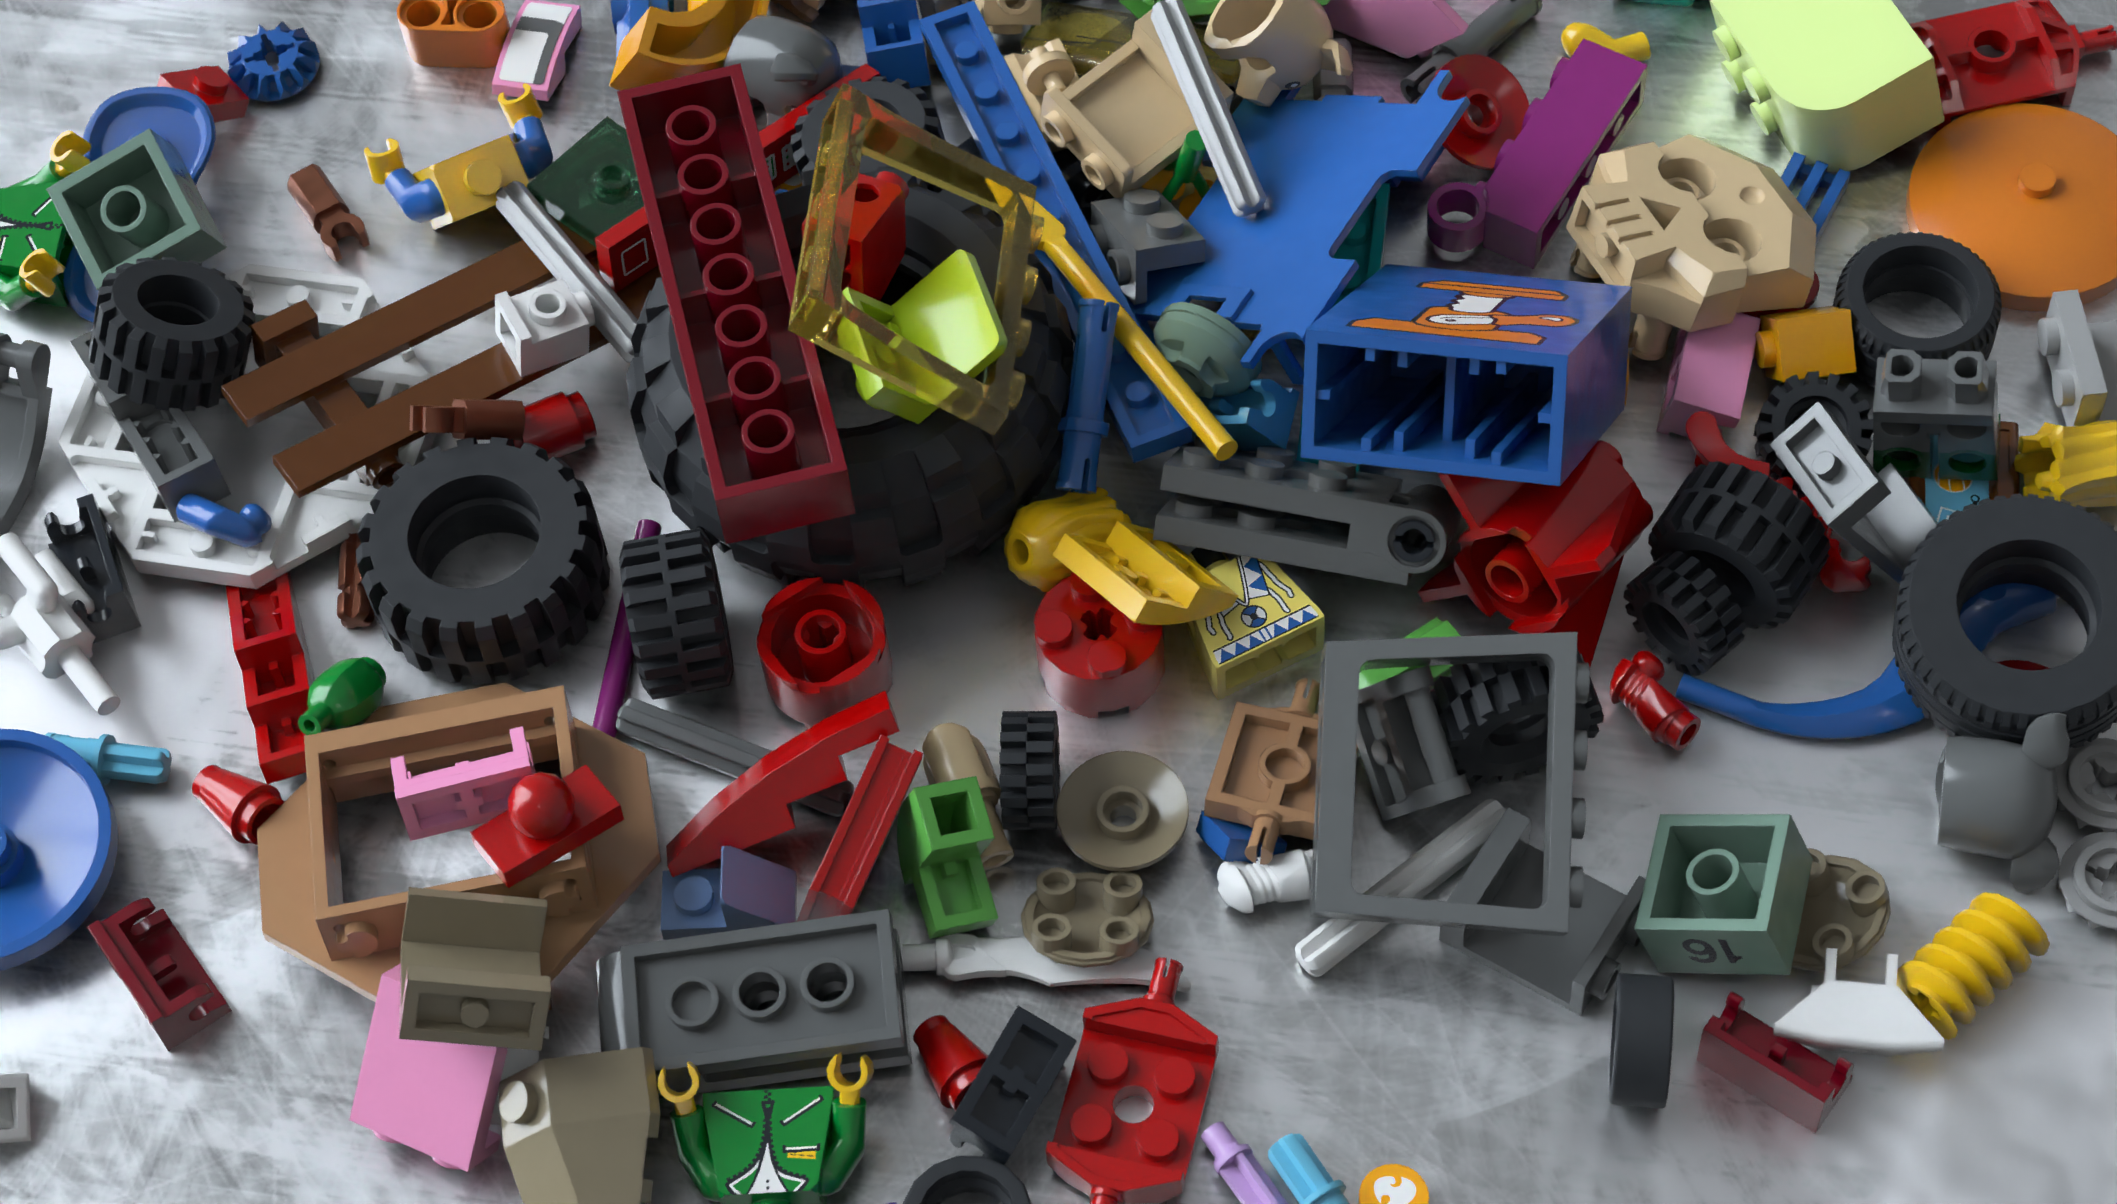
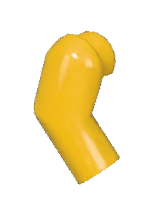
M1574 22L1568 25L1561 35V44L1566 54L1570 57L1583 39L1639 62L1648 60L1651 56L1648 39L1642 31L1614 39L1590 24Z

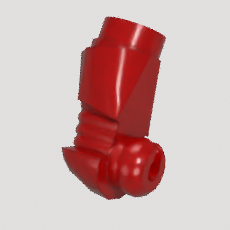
M1647 650L1637 652L1633 656L1632 661L1625 658L1621 659L1614 670L1610 682L1612 703L1618 704L1622 702L1634 714L1636 721L1655 743L1662 742L1665 745L1668 744L1677 751L1684 749L1699 731L1701 719L1691 713L1687 706L1657 682L1663 678L1665 673L1661 660Z

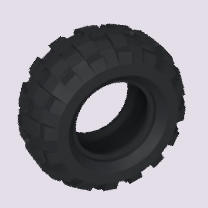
M840 166L802 171L801 187L775 195L805 310L802 223L841 176ZM881 166L877 167L874 178L882 171L893 172L903 178L909 187V195L905 200V253L880 302L892 306L951 254L962 249L973 254L977 260L1006 334L1007 347L1000 357L919 424L894 415L870 425L837 428L848 470L855 514L730 544L725 543L662 278H657L653 290H649L631 338L634 358H632L626 375L630 414L641 453L651 480L665 491L672 512L688 528H701L710 539L712 547L716 545L723 553L732 549L734 560L744 568L789 585L795 576L807 578L822 577L823 583L844 585L843 580L858 584L865 590L867 580L901 575L904 587L939 576L941 571L945 570L946 559L964 549L977 556L1001 537L1011 527L1017 512V505H1029L1033 496L1037 497L1061 457L1063 434L1058 432V423L1061 422V418L1066 417L1074 353L1067 309L1053 292L1052 275L1019 234L1015 236L1007 224L1001 226V221L992 210L983 206L979 200L952 185L936 193L928 190L924 181L916 178L915 172ZM806 311L813 340L838 332L839 327L835 320Z

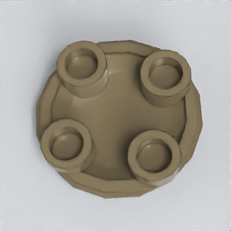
M1808 848L1813 861L1792 967L1815 972L1825 970L1826 948L1837 949L1836 968H1842L1865 956L1883 937L1891 916L1889 891L1881 874L1857 859L1836 855L1824 856L1819 850Z
M1057 867L1047 869L1038 875L1036 891L1027 898L1021 913V922L1024 937L1038 953L1057 963L1084 968L1111 965L1135 954L1149 940L1154 926V916L1151 903L1143 895L1142 880L1137 874L1131 871H1114L1108 875L1096 872L1072 873L1067 869Z

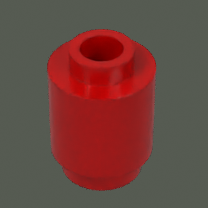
M560 391L524 406V434L522 440H513L516 448H521L525 442L546 449L550 460L552 457L562 458L585 448V441L596 437L597 431L591 412L582 395L578 391L569 395H565Z

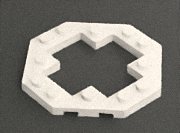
M249 264L228 275L229 280L236 281L244 288L243 295L251 298L254 304L253 312L256 313L255 323L305 299L318 316L319 336H325L381 309L372 290L364 279L359 277ZM411 347L346 380L354 391L379 394L376 402L378 404L433 376L425 370L416 357L414 349ZM88 372L58 440L65 457L88 493H93L106 522L139 573L257 589L350 537L349 533H357L362 518L367 513L374 514L370 502L378 490L372 485L366 486L356 471L350 473L347 481L335 480L301 498H298L287 481H285L271 518V529L261 536V543L252 547L244 548L213 537L181 521L175 523L168 510L164 509L163 501L135 453L127 451L129 443ZM429 433L399 448L398 456L404 465L409 462L412 466H415L423 461L422 454L431 449L436 433Z

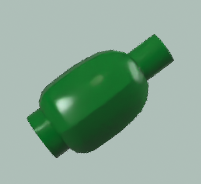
M361 657L341 660L329 667L317 677L309 688L308 710L298 719L300 730L305 735L321 733L325 729L332 731L352 727L371 715L381 705L383 700L386 674L382 666L372 658Z

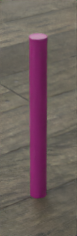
M649 519L639 520L634 540L660 535L661 525ZM623 591L592 727L614 738L617 737L618 732L616 729L617 714L620 707L624 704L634 658Z

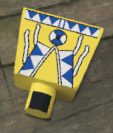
M1197 547L1190 552L1188 556L1239 595L1233 607L1215 615L1185 623L1212 692L1218 701L1323 649L1325 637L1324 614L1274 561L1239 556L1229 560L1224 552Z

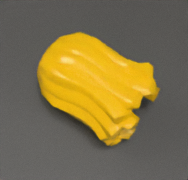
M2117 420L2096 421L2083 426H2061L2044 422L2041 429L2035 435L2019 437L2018 452L2020 453L2015 455L2014 466L2015 470L2024 476L2023 496L2028 497V494L2038 495V498L2043 499L2045 496L2054 497V500L2058 501L2064 499L2071 502L2070 505L2074 507L2077 505L2082 507L2117 506Z
M1097 487L1096 494H1079L1069 491L1058 498L1035 501L1017 510L1010 530L1004 538V555L1008 561V568L1022 582L1029 586H1036L1042 592L1047 593L1063 578L1069 577L1072 573L1068 567L1053 556L1064 533L1106 542L1117 521L1129 524L1132 521L1128 514H1123L1122 510L1116 509V500L1108 497V492L1100 487Z

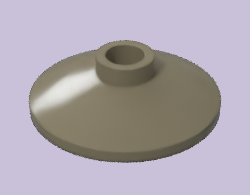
M1134 751L1108 752L1087 760L1067 778L1057 801L1058 826L1068 847L1085 862L1111 871L1138 870L1162 860L1179 844L1185 833L1189 818L1187 793L1177 774L1162 761L1150 755ZM1119 816H1129L1135 820V823L1128 826L1112 824Z

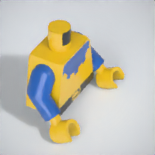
M527 83L522 84L525 92L517 99L507 100L504 92L498 96L499 104L509 125L514 129V133L436 163L414 174L405 168L397 140L392 138L386 139L388 151L383 153H372L366 147L364 153L373 182L385 184L387 191L408 218L418 223L430 221L433 230L495 206L497 191L501 187H507L513 181L523 183L529 191L537 188L534 178L550 170L553 154L540 120L542 110L530 85Z

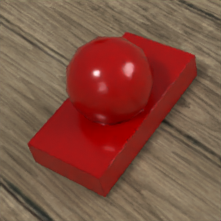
M585 764L563 778H559L555 774L543 772L524 776L511 789L508 799V810L472 830L470 834L475 848L504 884L510 888L625 819L621 805Z

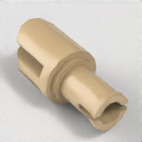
M952 722L937 725L928 732L922 745L924 753L923 767L928 783L931 785L973 776L977 777L995 837L980 857L985 871L997 868L1010 861L1014 857V851L1007 841L995 809L1001 795V787L987 751L980 740L973 736L966 727Z

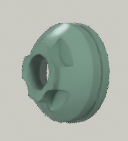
M1186 302L1172 303L1160 315L1154 328L1155 346L1197 396L1211 399L1212 397L1238 395L1245 392L1249 388L1250 382L1259 376L1262 370L1261 359L1254 369L1243 368L1240 363L1252 342L1240 329L1221 315L1205 307Z

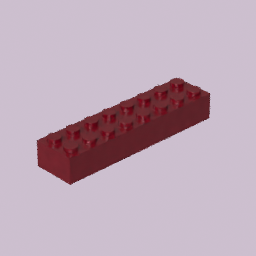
M741 64L617 91L725 543L730 544L855 514L845 458Z

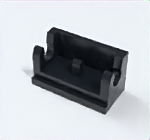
M93 493L76 499V508L80 519L76 523L62 525L59 523L58 516L53 512H49L45 516L44 524L52 542L48 544L49 549L56 554L94 602L95 610L92 614L87 613L85 604L80 600L74 601L71 607L96 637L93 641L94 644L139 628L141 623L111 529Z
M1018 1005L949 1122L955 1126L949 1135L952 1145L960 1148L965 1142L979 1148L984 1153V1157L1005 1165L1077 1040Z

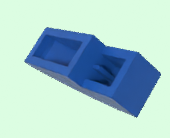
M857 0L868 65L880 72V77H886L887 82H893L898 78L908 81L910 88L931 85L916 0Z

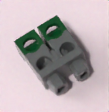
M1890 349L1886 354V358L1878 357L1873 404V468L1877 474L1891 463L1904 478L1920 477L1931 479L1934 435H1938L1939 479L1998 481L2001 414H1998L1997 361H1985L1983 354L1976 351H1957L1948 360L1922 359L1914 350ZM1908 451L1916 454L1918 457L1911 460H1899L1889 457L1887 453ZM1960 453H1971L1984 459L1977 462H1961L1952 458V456Z

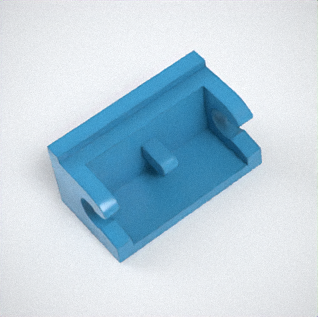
M1254 379L1250 382L1253 389H1247L1238 395L1212 397L1211 399L1198 396L1238 444L1237 450L1257 451V447L1260 446L1286 449L1300 394L1293 387L1283 388L1271 379ZM1191 429V432H1192V440H1193V442H1194L1195 436H1197V435H1196V433Z

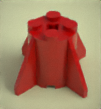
M1598 440L1561 486L1439 473L1440 480L1469 527L1460 535L1457 543H1461V551L1454 557V563L1432 577L1418 591L1422 601L1429 602L1468 595L1477 608L1488 617L1499 611L1505 617L1514 620L1508 629L1517 633L1577 632V648L1579 653L1582 654L1584 662L1589 663L1590 669L1624 554L1637 542L1644 529L1653 520L1652 507L1642 497L1635 481L1623 467V459L1619 451L1610 443Z

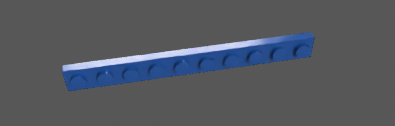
M973 0L920 19L923 38L987 167L997 166L1064 225L1066 229L1065 239L1139 326L975 1ZM1030 246L1052 275L1053 292L1067 309L1071 337L1075 344L1079 313L1078 302L1083 298L1044 251ZM1114 336L1106 409L1133 463L1193 442L1191 427Z

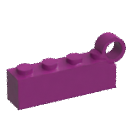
M1583 39L1570 59L1562 57L1556 65L1550 80V89L1543 100L1536 97L1529 105L1523 119L1522 131L1516 140L1507 139L1504 142L1494 164V173L1487 183L1479 181L1473 186L1467 183L1453 182L1440 186L1431 194L1427 206L1426 229L1432 243L1442 250L1458 253L1472 250L1483 241L1484 248L1535 269L1571 214L1582 186L1589 184L1599 154L1613 150L1643 104L1648 65ZM1459 211L1469 214L1473 219L1465 223H1451L1441 216L1449 212Z

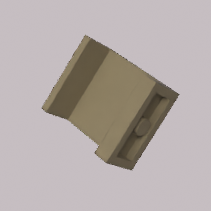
M409 887L400 954L399 1039L541 1051L551 996L550 976H542L540 967V949L547 912V899Z

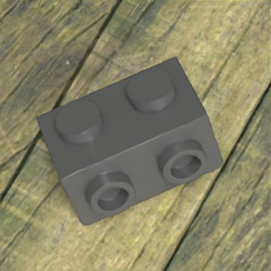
M1134 189L1126 192L1122 198L1091 202V225L1089 227L1123 294L1133 305L1147 302V271L1205 262V238L1159 191Z

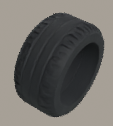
M1900 232L1896 235L1890 234L1886 238L1880 237L1876 241H1871L1851 257L1839 276L1833 306L1851 310L1856 372H1853V374L1858 375L1862 381H1867L1868 385L1875 386L1878 357L1886 358V354L1890 349L1914 350L1922 359L1947 360L1957 351L1981 352L1985 361H1987L1999 326L2002 301L1999 285L1991 269L1986 266V262L1983 259H1979L1978 254L1972 253L1970 248L1964 247L1960 242H1954L1951 238H1944L1942 235L1937 236L1933 235V233L1927 234L1923 232H1907L1904 234ZM1892 292H1920L1933 296L1950 306L1961 319L1963 326L1952 333L1939 337H1911L1895 332L1883 325L1871 313L1867 304L1879 296Z

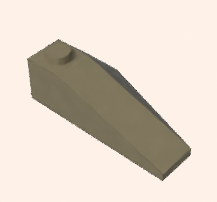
M635 1047L543 1059L500 1081L498 1097L503 1146L523 1204H651L653 1180L644 1179L643 1174L647 1138H658L660 1106L653 1049Z

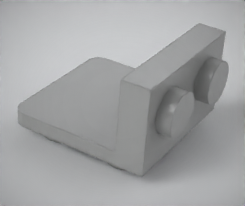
M2078 289L2053 292L2046 318H2041L2038 321L2037 336L2040 351L2043 356H2047L2051 370L2053 397L2057 407L2062 409L2066 426H2083L2096 421L2117 420V320L2088 323Z

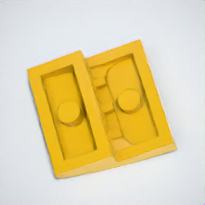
M1121 521L1116 522L1106 542L1064 533L1053 553L1055 558L1135 623L1170 625L1199 620L1233 607L1239 596L1173 543L1153 540V529Z

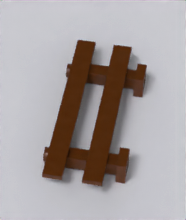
M567 174L530 191L599 274L600 268L595 238L644 207L639 184L579 212V189ZM517 232L516 236L520 240L519 242L321 338L319 336L318 316L305 299L251 325L254 359L259 368L222 385V394L247 428L304 401L325 429L272 456L273 464L298 498L353 471H356L366 486L372 485L377 490L383 485L388 488L395 483L392 475L404 466L399 459L398 449L429 434L422 431H410V405L452 406L454 399L496 400L582 357L579 356L521 377L501 342L370 408L365 406L346 379L495 307L496 294L507 291L509 297L554 278L552 273ZM659 265L616 293L637 319L640 317L649 290H653L657 278H662ZM595 325L589 327L590 353L609 343Z

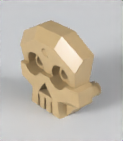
M1690 134L1661 147H1658L1655 142H1649L1599 154L1589 184L1582 186L1566 225V229L1576 242L1575 249L1570 257V265H1576L1574 271L1577 274L1588 278L1601 277L1604 283L1608 285L1632 287L1631 312L1638 315L1632 333L1629 335L1628 348L1634 347L1632 353L1644 360H1658L1666 354L1673 326L1693 332L1730 324L1733 322L1736 313L1804 307L1814 281L1817 225L1775 170L1708 139Z

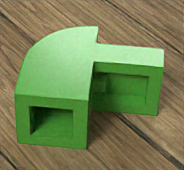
M976 776L915 787L904 800L899 811L897 846L902 877L905 885L914 884L929 939L990 927L998 919L980 857L995 837Z

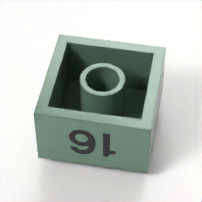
M150 128L46 189L98 291L99 287H102V281L108 273H115L116 267L124 263L136 264L137 259L147 257L154 260H162V257H176V260L188 262L192 260L202 263L228 248L177 148Z
M1660 814L1634 928L1659 973L1790 975L1813 861L1791 814Z

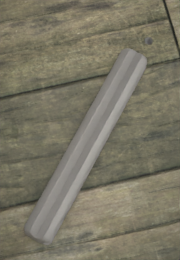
M1182 0L1159 1L1152 8L1151 20L1231 209L1237 217H1246L1258 213L1264 208V203L1266 202L1265 193Z
M513 181L507 187H501L496 193V208L557 280L563 278L571 293L581 290L585 292L594 311L595 326L624 361L631 363L632 358H634L631 338L638 319L523 183Z

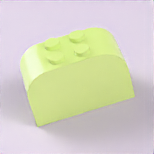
M1709 0L1717 29L1712 31L1718 48L1725 57V61L1721 62V68L1729 84L1737 94L1746 90L1754 102L1750 104V109L1761 130L1767 136L1775 132L1791 155L1794 152L1805 155V164L1814 166L1818 160L1828 164L1827 172H1838L1839 168L1845 171L1855 170L1870 164L1945 121L1934 57L1892 0Z

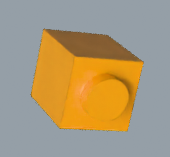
M1825 306L1760 315L1761 331L1755 333L1756 344L1754 352L1758 366L1761 369L1765 368L1766 377L1785 382L1787 378L1796 374L1799 380L1804 379L1807 372L1819 371V377L1829 376L1830 373L1839 375L1856 372L1851 310Z

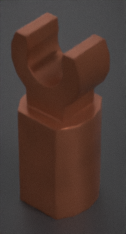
M311 164L290 175L287 189L313 228L321 235L325 251L332 260L338 262L343 259L337 244L343 237L353 236L357 238L363 248L370 245L363 221L360 217L350 214V209L319 166Z
M454 399L452 406L410 405V431L452 433V437L455 439L474 437L477 440H491V437L522 440L524 434L525 410L522 401Z

